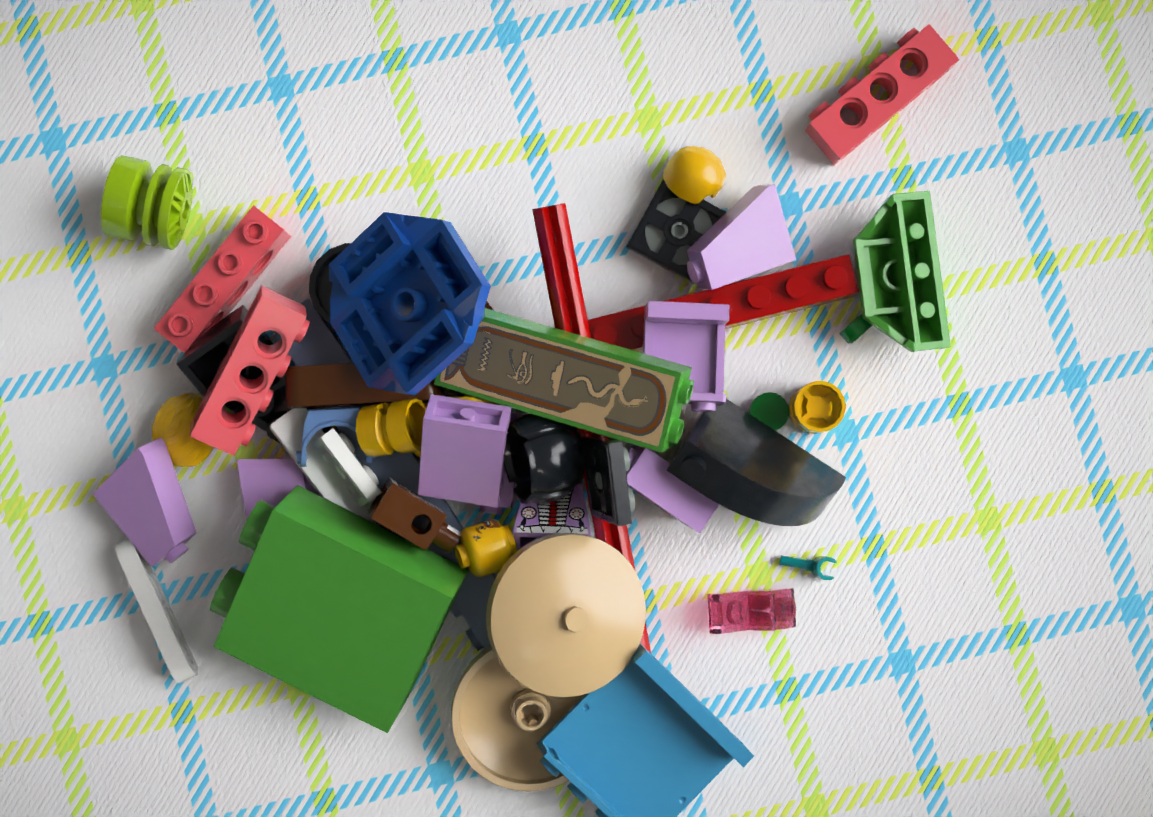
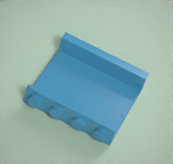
M641 643L629 664L615 679L593 692L584 694L537 742L543 755L540 759L543 766L555 777L562 773L570 781L567 787L581 802L585 803L590 799L598 807L595 810L598 817H677L733 759L744 768L754 757L750 750Z

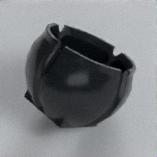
M530 413L523 414L509 423L507 431L509 433L506 435L504 467L509 483H517L513 492L521 503L548 504L556 502L568 495L577 484L582 482L589 453L576 427Z

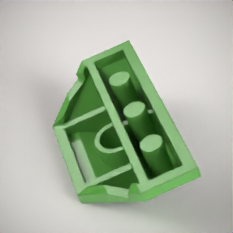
M930 191L892 194L852 240L862 317L910 352L950 348L951 343Z

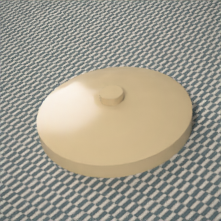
M556 533L538 538L526 544L509 558L492 585L486 609V627L490 645L502 667L515 680L527 688L554 697H574L588 694L615 679L634 656L640 644L645 626L646 605L644 592L632 565L611 545L599 539L578 533Z
M490 645L468 664L454 690L451 705V721L457 746L466 762L480 776L498 786L528 792L560 786L569 780L562 773L555 777L540 762L543 755L537 742L583 695L554 697L527 688L515 680L502 667Z

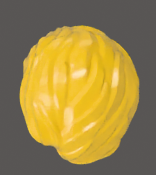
M184 393L168 398L160 406L154 418L152 439L154 441L162 438L174 466H196L203 462L214 449L213 446L190 437L191 422L204 398L200 394Z

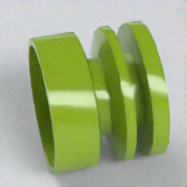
M124 155L116 158L108 174L102 196L101 227L103 233L108 237L133 242L142 231L144 243L147 245L155 246L159 242L160 247L174 250L178 247L183 237L191 212L193 193L191 172L180 167L172 171L169 165L161 164L153 174L151 163L147 160Z

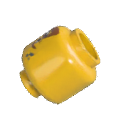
M494 519L462 529L459 539L460 544L454 547L455 556L461 569L468 567L470 572L476 577H484L499 572L509 558L517 552L516 542L509 526H502Z

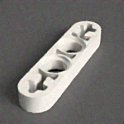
M129 539L115 545L117 558L172 677L177 683H182L197 676L198 667L153 567L149 565Z

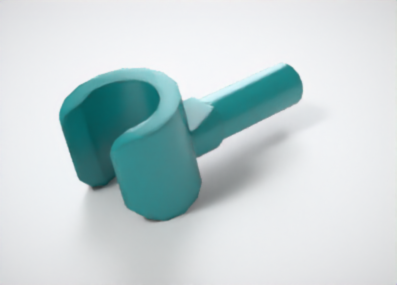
M781 555L780 565L805 569L806 571H811L816 578L832 580L835 577L823 575L820 567L825 561L837 563V561L827 556H818L814 560H805Z

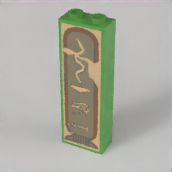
M485 308V317L478 326L473 344L435 377L434 385L663 453L673 446V443L677 444L682 436L684 420L679 418L683 404H688L691 398L694 380L689 379L692 367Z

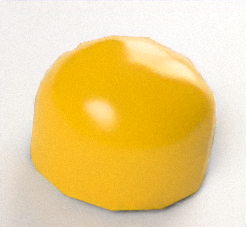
M686 146L674 153L665 166L662 177L667 187L675 195L690 203L698 204L705 197L710 196L713 199L723 187L726 172L720 158L712 151L704 147Z

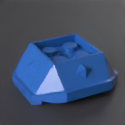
M383 212L329 264V281L333 282L330 297V323L368 387L416 395L473 344L478 326L485 317V304L491 286L451 222L441 219Z

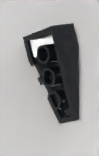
M244 305L213 325L176 363L203 396H205L248 312ZM266 332L261 333L258 337L263 344H273ZM247 366L240 373L247 379H256L262 374V370L256 366ZM285 374L282 378L275 377L270 387L274 393L265 412L258 410L252 421L257 427L267 432L268 437L279 444L281 443L270 430V425L292 409L287 408ZM229 401L224 404L225 407L234 413L242 411L245 407L239 401ZM329 426L322 428V431L324 433H327L332 429V427Z

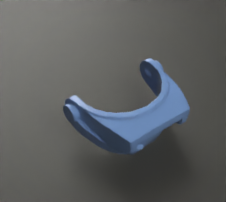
M358 407L309 409L303 429L302 451H296L297 464H301V467H307L306 461L308 456L306 454V447L310 439L320 429L335 425L347 427L356 432V419L360 409ZM364 453L366 463H372V460H375V457L367 456Z

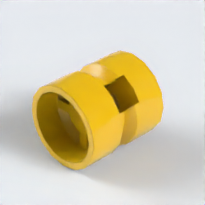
M825 381L810 382L797 389L790 397L788 404L791 422L801 432L808 434L823 433L835 428L844 418L846 410L845 398L840 389L832 383Z
M418 399L396 401L391 403V405L381 403L362 407L356 419V434L361 450L370 457L392 455L394 450L401 454L421 451L423 418L426 406Z

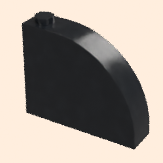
M727 398L726 403L716 406L715 412H700L666 470L721 506L753 520L778 526H801L816 520L846 480L844 475Z

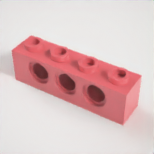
M930 24L920 32L915 27L912 28L897 42L901 48L890 57L886 52L882 53L869 64L867 68L871 72L861 81L856 76L838 90L841 97L831 106L825 101L808 115L811 122L805 129V132L834 166L951 70L960 60ZM908 60L913 62L917 68V75L909 76L903 73L900 68V61ZM870 86H883L888 93V99L883 101L875 99L870 93ZM843 109L853 110L858 116V124H845L840 117V111Z
M253 205L154 329L182 352L186 353L213 325L229 315L292 236Z
M261 285L191 422L190 437L235 456L240 444L245 447L248 445L256 427L252 423L258 410L265 412L274 393L270 387L275 377L282 378L288 369L292 356L288 355V352L293 342L300 343L308 330L310 321L306 320L307 314L304 305ZM268 330L275 331L281 336L279 341L272 345L263 344L258 337L261 333ZM247 366H256L262 370V374L256 379H247L240 372ZM229 401H239L245 406L238 413H229L223 408L224 404Z

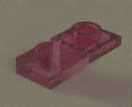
M794 588L707 594L710 634H725L746 630L774 631L796 627Z

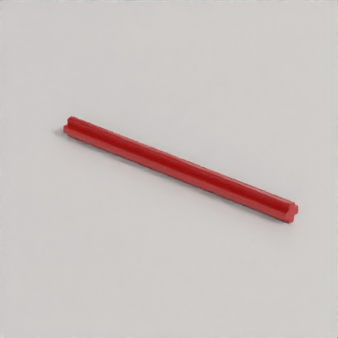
M561 203L532 209L555 328L591 338L566 204ZM577 428L582 439L583 436L597 434L594 432ZM585 469L583 476H584V481H585V486H586V491H587V496H588V501H589V507H590L588 484H587V476H586V469ZM591 514L595 538L618 550L635 570L627 525L617 526ZM645 623L640 643L651 653Z

